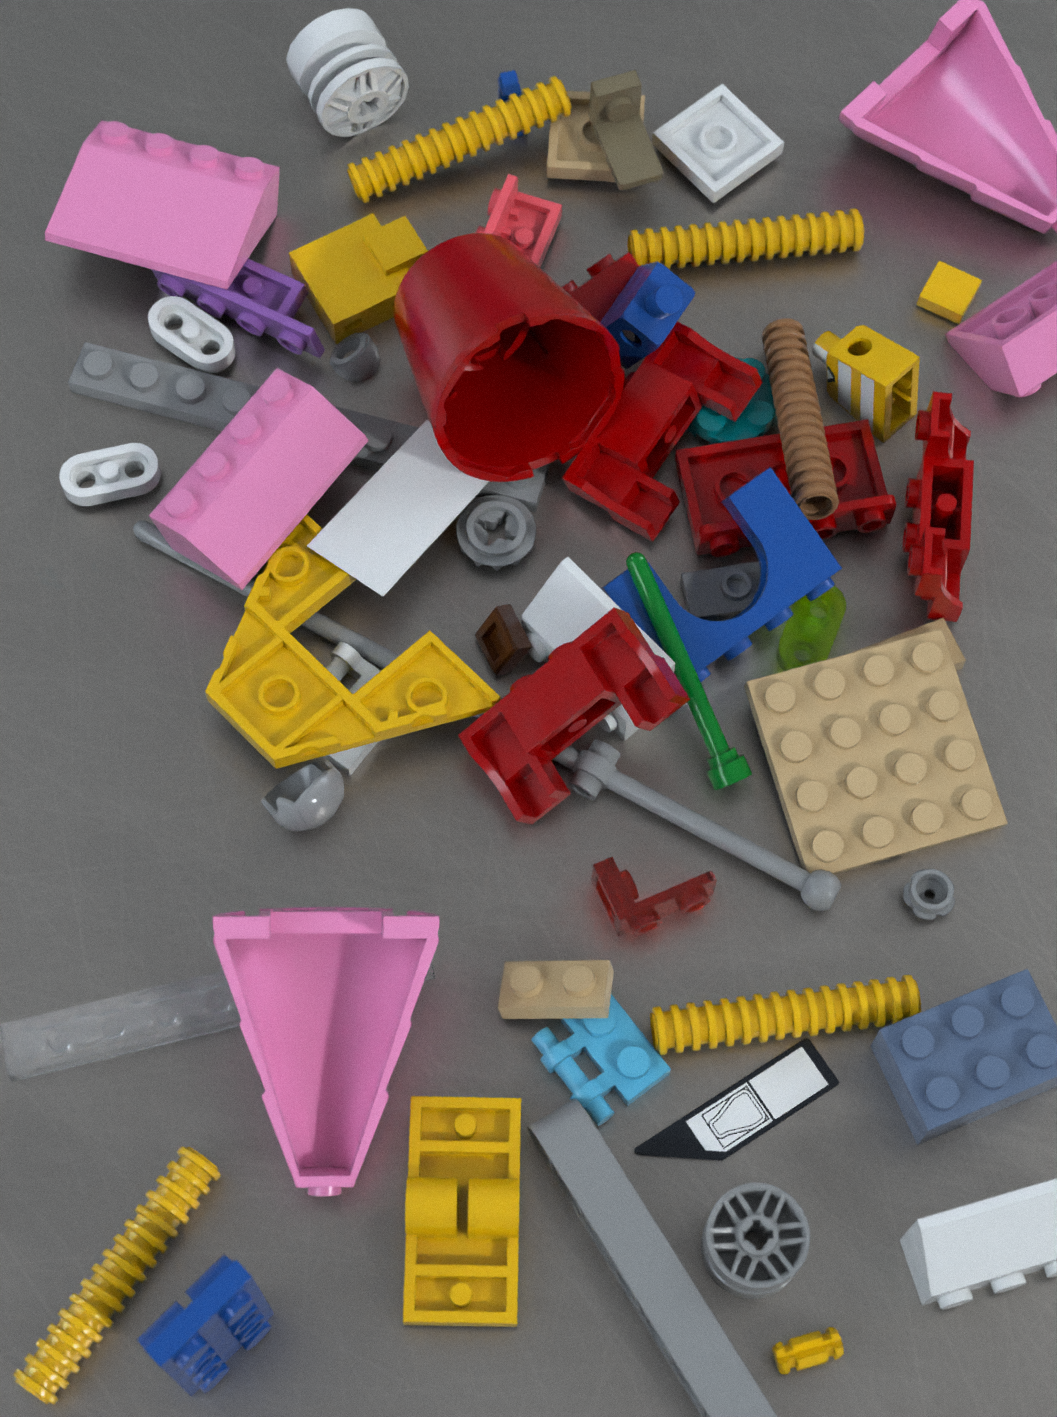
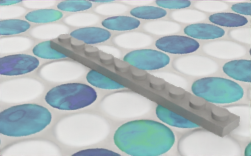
M84 342L68 381L70 390L73 393L223 431L260 388L259 386ZM334 406L363 432L368 439L366 445L349 463L362 468L378 471L419 428ZM549 464L534 469V477L512 482L489 481L475 497L504 495L520 501L529 511L536 512L549 473Z

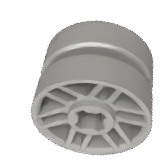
M764 1183L740 1185L725 1193L711 1210L701 1237V1255L710 1277L728 1293L747 1299L769 1297L785 1288L803 1265L810 1246L809 1224L800 1205L782 1189ZM754 1232V1237L759 1239L760 1242H765L761 1250H755L753 1244L748 1240H744L748 1233Z

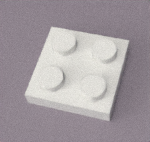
M723 84L653 132L652 144L712 203L718 201L783 153L784 142Z

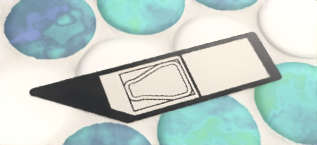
M804 1038L643 1142L634 1151L637 1155L722 1161L839 1084V1080L810 1039Z

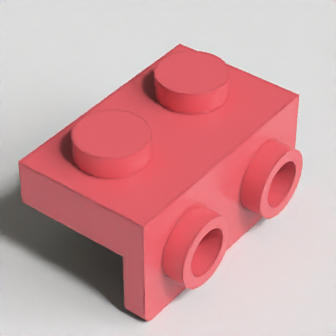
M508 174L502 190L495 188L491 195L487 215L490 218L486 227L479 226L476 233L493 234L509 240L541 268L562 217V205L518 192V177Z

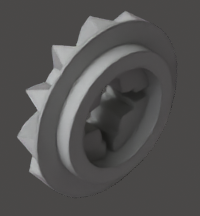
M489 495L473 501L463 510L457 523V539L462 554L470 557L477 567L483 564L492 566L498 571L502 566L510 564L518 566L520 560L527 553L532 552L536 537V524L529 509L520 501L504 495ZM506 520L505 537L508 539L498 538L488 546V532L485 529L495 530Z

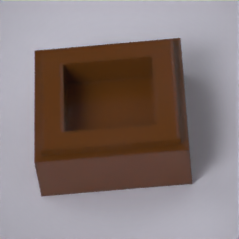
M511 604L496 606L475 633V637L496 676L510 674L532 647Z

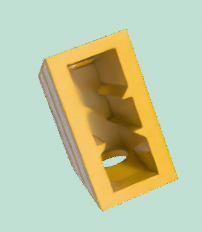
M865 325L856 326L842 339L831 331H826L818 337L813 345L812 354L827 365V392L829 396L857 421L868 419L871 432L877 439L883 443L886 442L917 414L919 356Z

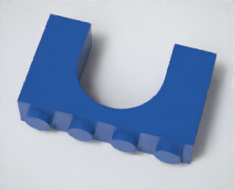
M771 467L721 501L752 544L759 560L760 579L758 588L753 599L743 611L725 621H709L690 614L678 604L648 562L700 682L711 675L706 666L722 655L727 661H730L753 644L748 638L749 635L763 625L768 631H771L794 615L789 606L803 596H806L811 602L835 585L831 576L842 569ZM626 569L600 589L623 611L628 612L633 621L663 650L628 569Z

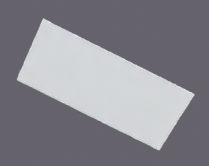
M427 419L314 537L307 547L383 597L489 481L471 477L453 466L438 445L430 421Z

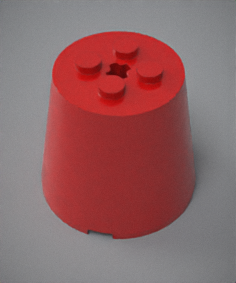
M487 233L457 236L438 244L422 255L404 276L394 302L395 325L437 443L453 466L461 472L480 480L492 482L524 480L534 477V469L545 466L559 459L561 464L566 463L579 454L585 445L593 441L601 433L612 417L623 391L625 372L620 363L618 351L620 347L601 322L516 245L501 236Z

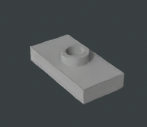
M759 561L682 573L680 583L687 612L709 621L728 620L739 614L749 605L757 591L760 579Z

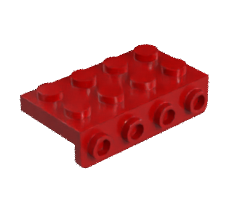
M868 419L823 426L839 504L831 515L818 520H808L822 540L829 539L838 532L858 529L859 532L869 533L883 528L886 524H890L897 505L894 495L887 493ZM780 433L676 450L675 463L697 556L711 553L712 556L723 557L736 553L740 548L752 547L748 538L721 501L761 472L771 467L791 495Z

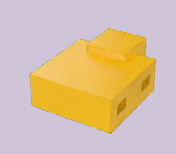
M374 213L289 252L292 275L295 280L305 284L309 292L306 296L337 345L352 334L362 333L394 317V302L404 276L413 264L428 250L406 216L381 226Z

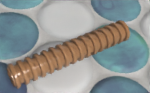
M782 318L768 324L763 330L761 338L764 345L763 349L770 377L769 381L772 388L771 392L774 399L791 497L808 520H818L831 515L837 509L839 499L831 469L832 465L829 458L830 455L803 326L798 321Z

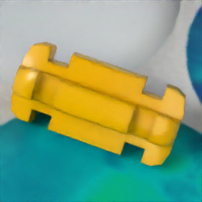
M828 1327L824 1334H821L818 1330L790 1338L786 1345H783L781 1341L777 1342L772 1347V1352L780 1374L786 1375L791 1372L790 1368L793 1367L799 1371L826 1363L830 1356H833L835 1360L839 1359L844 1354V1349L837 1329L835 1327Z

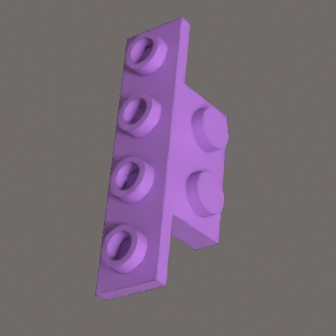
M247 259L228 289L151 269L158 280L156 283L158 288L169 296H185L194 300L203 311L214 317L221 318L223 314L235 319L244 330L253 335L261 336L264 332L277 338L278 343L292 353L301 355L305 351L321 358L325 351L315 329L293 319L309 293L302 282L250 259Z

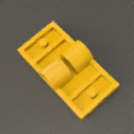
M411 1096L408 1177L405 1201L404 1325L517 1327L521 1098Z

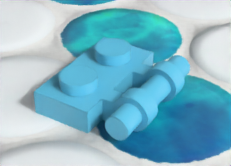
M612 994L608 1018L561 1019V1023L571 1034L569 1038L559 1042L549 1027H545L531 1039L543 1055L540 1059L542 1064L550 1074L556 1072L573 1094L570 1100L576 1098L597 1126L605 1123L615 1113L603 1098L612 1090L618 1094L626 1106H629L670 1075L671 1068ZM582 1052L586 1053L601 1073L595 1079L589 1080L573 1060Z

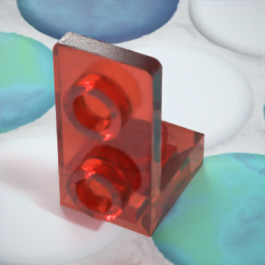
M613 857L593 864L591 882L619 937L632 931L634 936L645 934L658 927L662 923L661 918L680 910L682 915H687L700 910L710 902L709 897L714 894L717 879L713 871H708L635 903L634 900L639 899V894L631 874L627 869L620 872Z

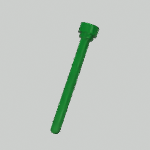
M639 552L631 553L626 559V566L664 652L675 662L674 674L690 698L687 704L711 756L706 759L710 767L706 770L713 789H722L739 782L752 774L744 754L738 755L735 747L729 748L645 556Z

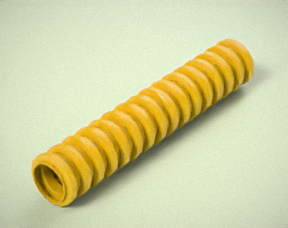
M556 76L549 77L548 84L544 85L540 81L536 83V89L534 90L526 87L522 89V95L520 96L512 93L506 102L498 99L495 101L496 106L492 108L486 104L482 106V112L478 114L472 110L468 113L469 117L466 119L458 116L452 125L444 122L442 123V129L438 131L434 127L428 129V135L424 137L421 133L416 134L415 140L409 142L407 139L402 140V146L398 148L391 145L388 146V152L384 154L380 150L375 152V158L369 160L365 156L361 158V164L356 166L353 162L347 164V173L358 199L362 200L365 204L369 202V196L375 194L379 198L383 196V190L389 189L390 192L396 190L397 184L402 183L403 186H407L410 184L409 179L414 177L419 181L423 179V173L429 172L433 175L437 172L436 168L439 166L447 169L453 160L461 163L463 162V156L467 154L471 158L477 156V150L481 148L486 152L490 150V145L496 143L497 146L503 145V139L507 137L510 140L517 139L518 132L522 131L526 135L530 133V127L532 126L540 129L544 127V121L546 120L554 123L560 114L564 117L570 116L572 107L562 81Z
M852 208L848 214H844L842 210H836L834 215H830L827 211H822L819 217H815L810 212L806 213L805 218H800L798 214H792L788 220L783 215H779L776 217V221H771L769 217H763L761 222H756L754 218H749L746 224H742L737 219L733 220L732 225H727L725 221H719L715 227H712L710 222H706L703 224V228H698L696 224H690L688 229L684 230L681 225H675L673 231H668L666 226L660 227L659 232H653L652 228H646L642 234H639L637 229H633L630 231V235H628L627 247L628 252L632 254L639 266L658 261L668 269L671 268L672 264H676L678 269L685 267L686 263H691L693 267H699L700 262L703 261L708 266H712L715 260H720L722 264H728L730 259H735L737 263H742L745 257H749L753 262L757 261L759 256H764L766 260H772L776 254H778L780 259L788 257V253H793L794 257H801L803 252H807L809 256H815L818 250H822L823 254H830L832 249H836L838 253H844L848 247L853 252L861 249L864 242V225L859 211L856 208Z
M907 974L902 976L901 981H896L895 977L891 976L886 977L885 983H880L878 979H870L868 985L864 986L861 981H853L852 987L848 988L844 983H837L835 989L832 990L827 985H821L816 992H813L810 987H805L801 994H796L794 989H789L786 991L785 996H780L777 991L770 992L769 998H763L760 993L753 994L752 1000H746L742 995L737 996L735 1002H729L727 998H720L719 1004L714 1005L711 1000H703L702 1006L698 1007L695 1006L694 1002H687L686 1007L683 1009H679L677 1004H671L667 1011H662L660 1006H655L650 1013V1026L654 1048L661 1056L666 1055L667 1049L674 1048L676 1053H683L684 1047L691 1046L693 1051H699L703 1044H707L710 1049H715L719 1042H724L727 1047L734 1046L735 1040H741L744 1045L751 1043L752 1038H758V1041L762 1043L767 1042L768 1036H774L776 1040H784L785 1034L791 1033L793 1038H800L802 1032L805 1031L810 1036H817L821 1029H824L827 1034H833L836 1027H841L844 1032L851 1031L852 1025H857L860 1030L867 1029L869 1023H874L877 1028L884 1027L886 1021L894 1024L902 1019L921 1013V998L916 980Z
M181 1146L178 1149L179 1159L176 1162L169 1161L166 1165L169 1170L166 1176L159 1175L156 1179L159 1186L155 1191L148 1190L145 1194L148 1201L144 1206L138 1204L134 1210L137 1216L134 1220L127 1219L123 1225L127 1229L123 1235L116 1233L113 1237V1241L116 1244L112 1250L105 1248L102 1252V1255L105 1257L100 1265L94 1263L91 1267V1270L94 1272L90 1279L83 1278L80 1282V1285L83 1287L78 1295L76 1293L71 1294L69 1300L72 1302L67 1310L65 1308L59 1310L58 1315L61 1319L56 1325L53 1323L48 1325L46 1329L50 1334L45 1340L42 1338L37 1340L35 1345L39 1349L34 1355L30 1353L26 1355L24 1360L28 1364L22 1371L20 1369L14 1371L15 1382L45 1404L51 1403L55 1405L58 1401V1397L55 1396L60 1387L66 1389L70 1384L66 1378L71 1372L74 1374L79 1372L81 1367L77 1363L82 1357L86 1359L90 1357L92 1352L88 1348L93 1341L98 1344L103 1339L99 1334L104 1326L111 1328L114 1322L110 1318L115 1311L122 1313L125 1309L121 1303L126 1296L133 1298L136 1292L132 1288L136 1282L143 1283L146 1280V1276L143 1274L147 1267L153 1269L157 1265V1261L154 1259L158 1252L165 1254L168 1249L165 1243L169 1237L175 1239L179 1233L176 1228L179 1223L185 1225L189 1221V1217L186 1215L190 1208L197 1210L200 1205L197 1201L198 1197L201 1194L207 1195L210 1192V1188L207 1186L211 1180L218 1181L221 1177L218 1167L193 1148Z

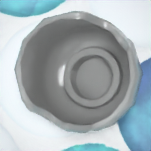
M330 761L324 762L328 770L322 768L317 762L309 763L283 780L264 796L261 802L278 824L291 831H306L318 828L334 816L345 794L343 777Z

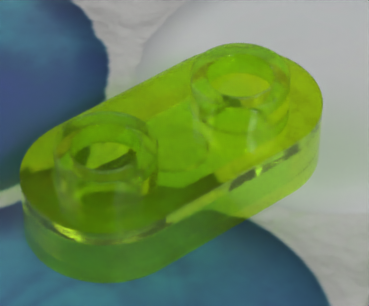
M835 585L811 602L806 596H803L794 603L792 607L794 615L787 620L777 648V661L783 671L828 659L846 611V599L841 590ZM821 608L826 612L827 616L822 618L816 617L810 610ZM803 650L810 655V659L799 660L793 653Z

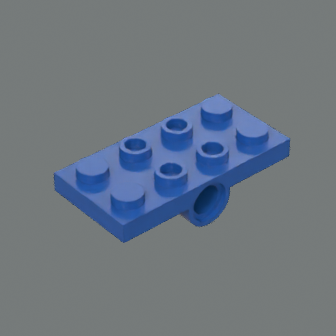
M225 1254L213 1263L185 1291L192 1300L185 1309L175 1301L136 1339L151 1358L190 1396L199 1388L203 1393H207L215 1387L230 1369L225 1362L241 1346L246 1351L252 1349L265 1337L272 1327L267 1321L275 1313L254 1278L236 1259L232 1262Z

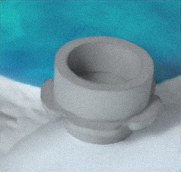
M923 869L915 872L911 876V882L906 883L903 889L905 903L911 906L913 913L921 919L933 920L937 915L946 916L955 904L952 881L945 873L936 869ZM932 891L934 893V898H926L925 892Z

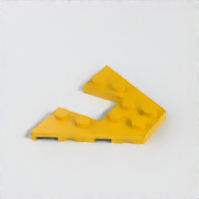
M307 514L267 560L263 572L257 576L245 602V612L234 636L230 635L223 651V661L220 667L214 671L205 691L208 702L275 769L487 712L501 700V697L430 630L354 694L333 676L290 633L357 579L307 547L322 530Z

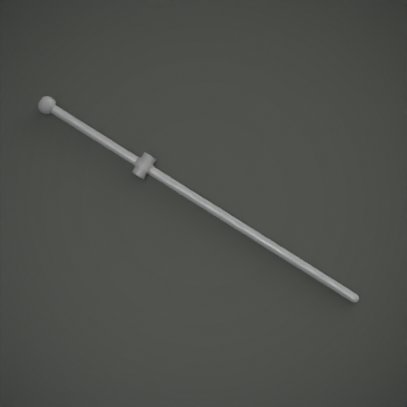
M143 520L138 521L134 525V534L139 540L244 596H249L255 583V578H252L245 588L241 590L173 550L155 525ZM316 612L301 624L306 629L337 645L339 642L350 645L363 659L382 669L399 656L397 653L319 612ZM484 713L479 714V715H475V716H472V717L478 719V718H479L480 716H482ZM594 740L588 750L582 751L569 746L553 759L572 770L574 775L569 781L568 786L582 797L595 800L600 790L609 789L801 891L804 903L811 909L818 911L829 910L841 889L839 879L832 872L820 869L810 873L617 771L615 764L621 755L615 748L603 741Z

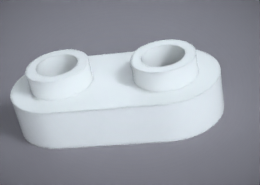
M177 296L162 298L151 307L148 314V323L153 338L183 361L204 373L223 371L233 362L235 345L232 333L226 326L188 300ZM173 324L182 325L177 330L167 329L169 326ZM210 349L218 350L217 353L212 355L204 354L207 350Z
M128 443L72 456L61 467L59 480L63 492L69 501L79 506H93L150 492L158 484L161 470L157 456L150 447L141 443ZM132 471H144V473L139 477H129V474ZM84 481H95L92 487H80Z

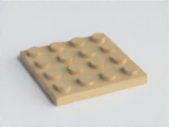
M942 628L750 680L744 685L802 869L810 873L822 869L836 875L1002 828L1008 824Z

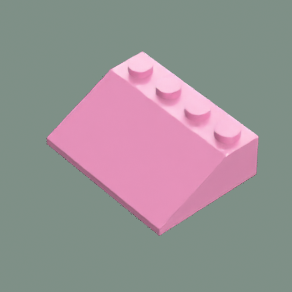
M101 120L81 146L46 228L45 241L228 289L277 216L280 167L263 163L254 157H239L220 152L212 146L194 145L175 140L166 134H152L129 128L121 122Z

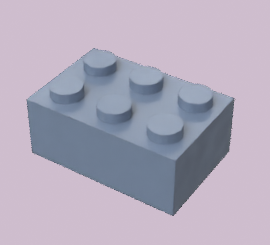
M1028 969L879 1029L870 1046L917 1145L1057 1087V1025Z

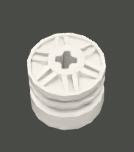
M345 8L326 13L314 19L303 28L289 47L286 58L289 71L302 93L308 96L310 106L317 113L323 128L332 135L349 137L380 126L397 111L406 98L409 89L407 75L397 63L395 55L386 47L385 39L372 18L363 10Z

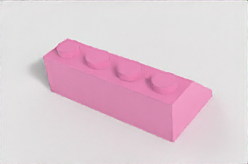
M1057 261L945 334L948 343L991 390L1015 397H1026L1037 392L1041 388V383L1057 373Z
M276 368L151 512L149 517L173 550L243 590L366 445L368 439L363 432L313 386Z

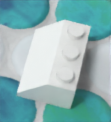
M569 557L560 562L521 616V625L532 644L527 653L537 662L542 660L548 662V657L554 649L575 640L612 608L615 607L622 610ZM637 625L654 654L665 658L674 673L675 662ZM622 704L597 723L608 733L613 730L623 741L639 729L635 727Z
M1057 1178L917 1219L900 1239V1243L921 1304L925 1305L938 1301L941 1310L972 1301L971 1291L991 1285L994 1294L1009 1291L1027 1283L1024 1277L1025 1274L1042 1269L1045 1270L1047 1278L1057 1276Z

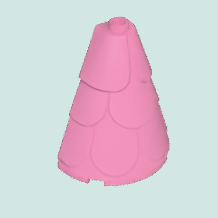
M959 0L938 20L929 38L880 85L873 81L841 111L839 121L846 128L852 130L857 137L916 166L918 171L970 194L971 201L1044 235L1051 228L1057 233V134L1051 121L1044 119L1020 66L1015 64L986 4L981 0Z
M287 907L259 909V916H245V911H231L213 916V943L241 1018L239 1024L265 1089L261 1096L296 1188H308L309 1195L336 1196L342 1193V1187H354L389 1098V1092L386 1088L411 1028L412 1022L410 1018L439 942V916L436 914L411 910L407 911V915H394L393 909Z

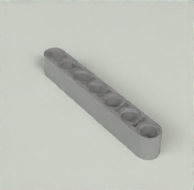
M575 1098L528 1126L527 1129L534 1145L702 1417H777L580 1102Z

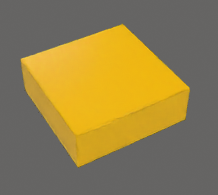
M938 261L921 291L916 305L960 324L975 298L982 280L942 261Z

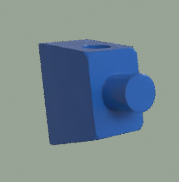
M658 261L641 265L637 268L601 321L620 347V350H618L620 363L625 369L630 368L660 347L696 293L692 287ZM622 330L633 332L634 342L629 340Z

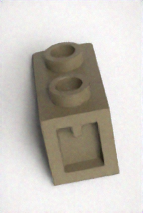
M636 70L592 81L590 84L589 119L619 190L634 188L659 181L663 178L662 166L639 114L642 84Z

